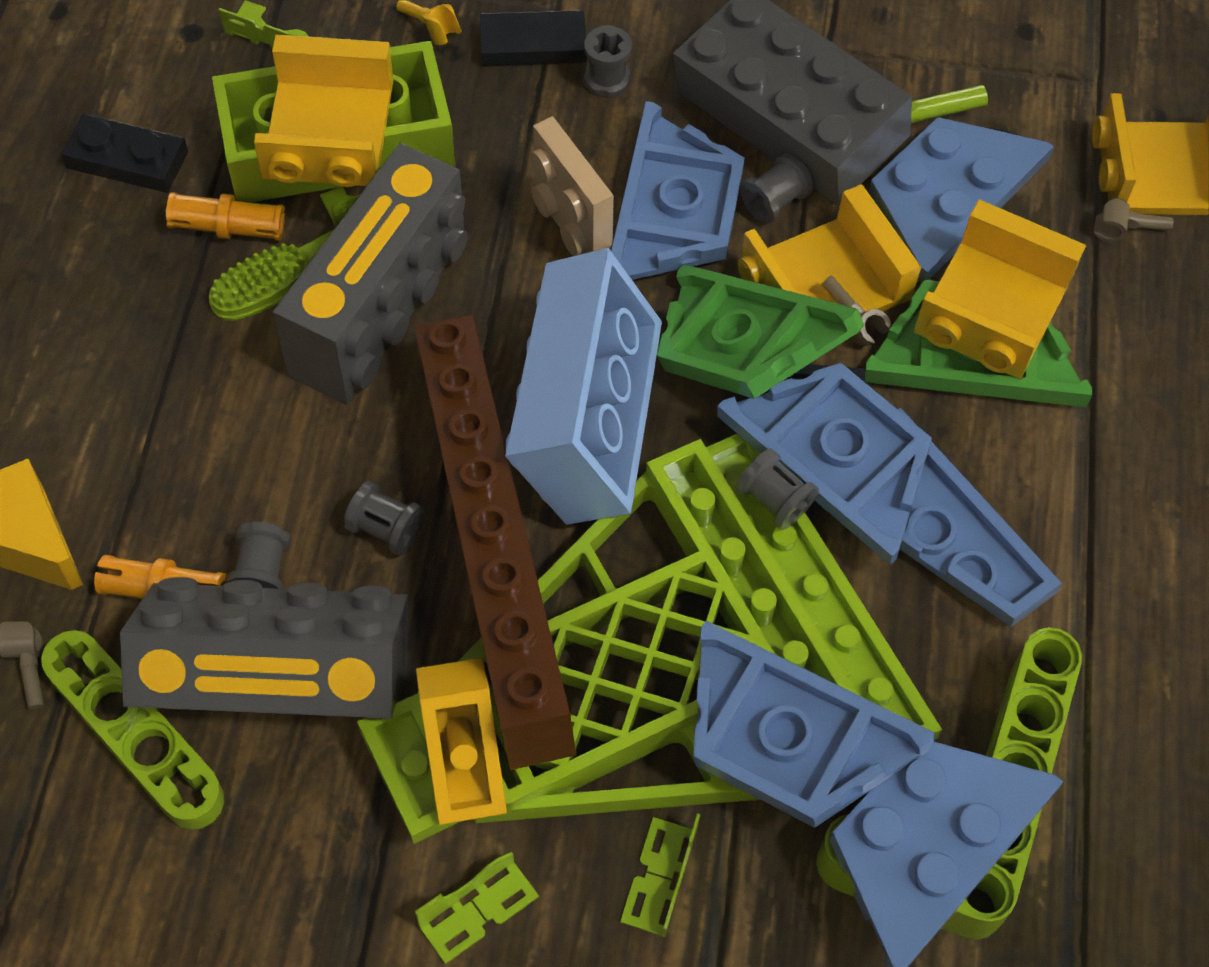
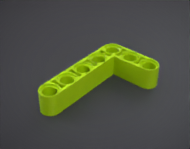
M1048 627L1039 629L1029 636L1011 669L986 756L1052 774L1082 664L1081 649L1078 642L1070 634L1061 629ZM1034 659H1042L1051 663L1056 668L1058 674H1049L1040 670L1035 664ZM1017 714H1028L1036 718L1043 730L1034 731L1028 729L1019 721ZM1042 809L1013 842L1011 850H1007L975 887V889L985 892L991 898L994 912H979L972 908L967 899H965L941 929L975 940L987 938L998 930L1010 915L1017 902ZM843 815L833 821L826 831L817 853L816 865L819 875L827 885L854 897L855 886L850 875L842 870L830 843L832 833L848 816Z

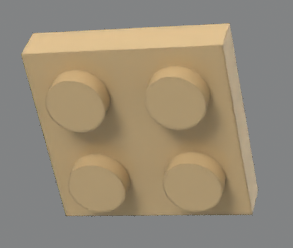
M553 116L533 125L534 151L530 153V161L535 171V186L531 188V193L536 207L544 217L551 216L560 227L561 237L566 248L573 256L605 248L611 250L613 242L614 195Z

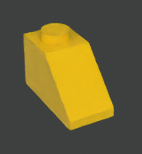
M25 459L0 469V567L73 590L84 584L44 487L30 460Z
M483 658L416 668L439 825L507 814L490 691Z

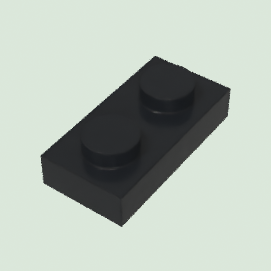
M83 113L61 156L67 169L169 193L189 151L184 137Z

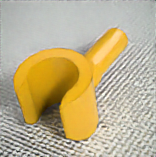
M399 0L397 2L396 8L398 11L426 24L434 45L446 44L448 42L446 34L462 33L454 10L449 4H442L429 9L407 0Z

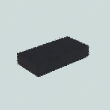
M584 10L480 13L482 66L587 62V56L584 51V40L586 38Z

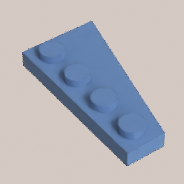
M901 408L898 409L901 413H903L907 418H909L913 422V420ZM931 441L900 550L1002 622L1012 627L1057 594L1062 583Z

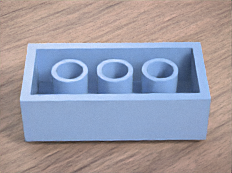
M609 248L546 263L541 289L536 297L537 308L532 332L527 340V355L522 379L516 391L517 402L511 431L506 438L505 457L566 525L631 514L662 325L661 319Z

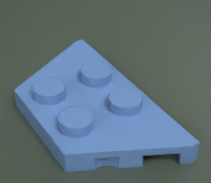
M647 101L645 102L611 252L632 280L678 270L682 264L697 266L726 259L745 160L743 156L728 147L711 142L705 133L690 124L684 129L679 128L661 117L662 107Z
M937 117L871 180L868 193L920 264L921 270L918 281L922 283L924 280H929L956 253L961 244L969 216L977 201L980 199L1002 208L1049 161L1054 146L1041 140Z
M842 363L816 370L805 379L791 378L782 381L769 389L768 393L762 394L755 399L749 398L736 402L735 397L723 400L717 406V417L760 454L772 448L781 456L779 462L804 484L808 482L815 484L819 488L815 501L884 561L891 565L897 559L932 437Z
M705 621L700 637L702 645L700 677H698L697 688L698 717L694 739V761L697 767L815 828L930 751L934 743V732L708 621Z
M934 742L929 752L869 791L834 830L830 843L842 870L850 875L855 886L854 897L865 921L870 920L886 956L883 960L886 967H909L1056 793L1063 783L1060 778L1050 773Z

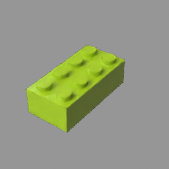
M431 41L390 47L394 81L380 168L399 143L455 167L452 123ZM275 66L212 76L226 160L236 201L257 202L342 187L328 183L299 181L284 183L278 180L262 179L254 139L256 133L268 134L278 86Z

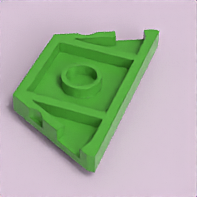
M682 264L676 276L681 286L678 301L670 302L666 316L668 327L661 336L657 358L666 372L755 399L860 332L864 327V323L857 308Z
M924 280L911 298L907 310L899 315L889 329L884 343L874 356H870L865 365V382L1078 407H1087L1092 397V387L1087 379L1079 380L1068 360L1071 349L1062 333L1055 329L1051 322L1021 380L1006 373L994 372L975 359L952 349L938 347L927 338L914 333L923 299L928 291L934 293L940 281Z

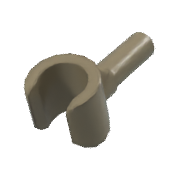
M1115 198L1108 201L1104 205L1103 213L1096 216L1094 235L1102 241L1117 242L1126 237L1128 228L1171 231L1174 222L1172 217L1130 212V206L1126 201Z
M832 275L821 284L837 304L858 309L864 327L850 338L855 344L861 346L875 344L873 338L865 330L866 320H869L879 333L889 332L891 321L885 312L878 309H871L865 312Z
M5 621L0 624V655L2 658H20V669L27 708L29 710L39 709L44 706L37 669L39 666L37 657H40L42 654L43 637L27 621Z

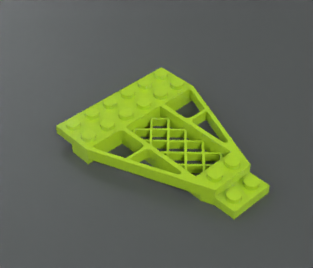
M738 434L708 447H705L702 440L699 439L647 462L646 472L636 481L631 511L632 514L645 501H653L687 557L616 589L595 551L631 515L626 514L598 519L538 580L544 604L579 567H585L601 595L548 620L557 662L560 660L564 646L573 642L600 650L592 675L559 666L563 684L586 690L578 715H571L575 748H577L581 734L607 743L574 759L571 756L532 765L548 770L536 777L533 776L529 766L510 770L491 684L489 691L507 814L477 818L474 821L475 823L760 800L699 767L697 768L705 782L573 793L575 789L671 743L684 745L694 761V739L698 705L697 700L689 703L695 681L700 677L701 640L699 641L693 662L658 651L666 627L701 637V628L705 621L671 611L676 595L683 591L692 592L713 600L706 621L714 624L719 611L729 629L721 626L718 627L934 732V740L938 739L942 728L806 513L790 527L781 530L774 524L775 516L751 494L744 495L736 488L742 473L760 453ZM665 600L663 609L653 606ZM631 616L657 624L650 647L646 648L615 638L620 621ZM609 626L606 635L597 633V631ZM480 638L459 661L483 658L487 681H491L482 638ZM609 653L644 664L636 689L601 678ZM652 667L688 677L680 702L644 692ZM419 692L396 703L392 719L365 717L358 720L359 731L413 844L459 823L453 822L439 825ZM595 693L630 704L622 730L587 720ZM639 707L664 714V716L631 731Z

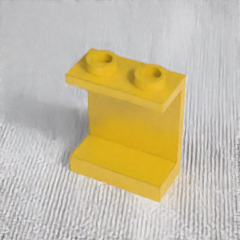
M276 34L272 54L278 86L268 134L256 133L254 139L262 179L278 180L284 183L298 181L328 183L342 187L368 186L380 169L394 81L389 42Z
M1110 93L1102 116H1096L1092 126V144L1095 149H1100L1102 158L1099 169V187L1102 192H1107L1108 200L1122 199L1129 204L1130 212H1138L1140 214L1209 215V116L1205 123L1126 122L1122 94Z
M862 184L842 193L836 220L767 248L755 228L745 232L741 258L738 260V270L741 279L837 303L821 285L832 275L865 312L871 309H878L884 312L911 300L921 270L918 261Z
M979 199L969 216L961 244L934 293L928 291L923 299L914 333L927 338L938 347L952 349L975 359L994 372L1006 373L1021 380L1075 274L1086 245Z

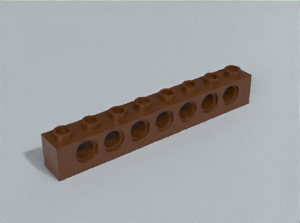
M473 314L414 326L510 770L576 756L568 702L509 461L505 457L506 449Z

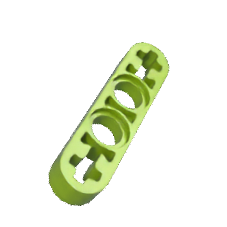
M76 630L66 631L53 637L45 646L41 660L42 668L54 688L173 823L180 828L189 830L201 829L213 823L221 814L224 805V791L211 768L157 708L128 707L123 716L111 721L101 720L96 717L95 709L103 696L114 692L123 693L122 669L97 641L85 632ZM73 653L75 657L82 658L90 674L95 679L85 686L82 679L73 669L66 668L63 662L66 656ZM152 736H160L169 741L170 748L168 754L161 762L145 766L135 761L134 753L142 740ZM178 770L193 789L199 790L203 787L201 793L205 801L197 808L188 802L182 804V796L174 783L169 779Z

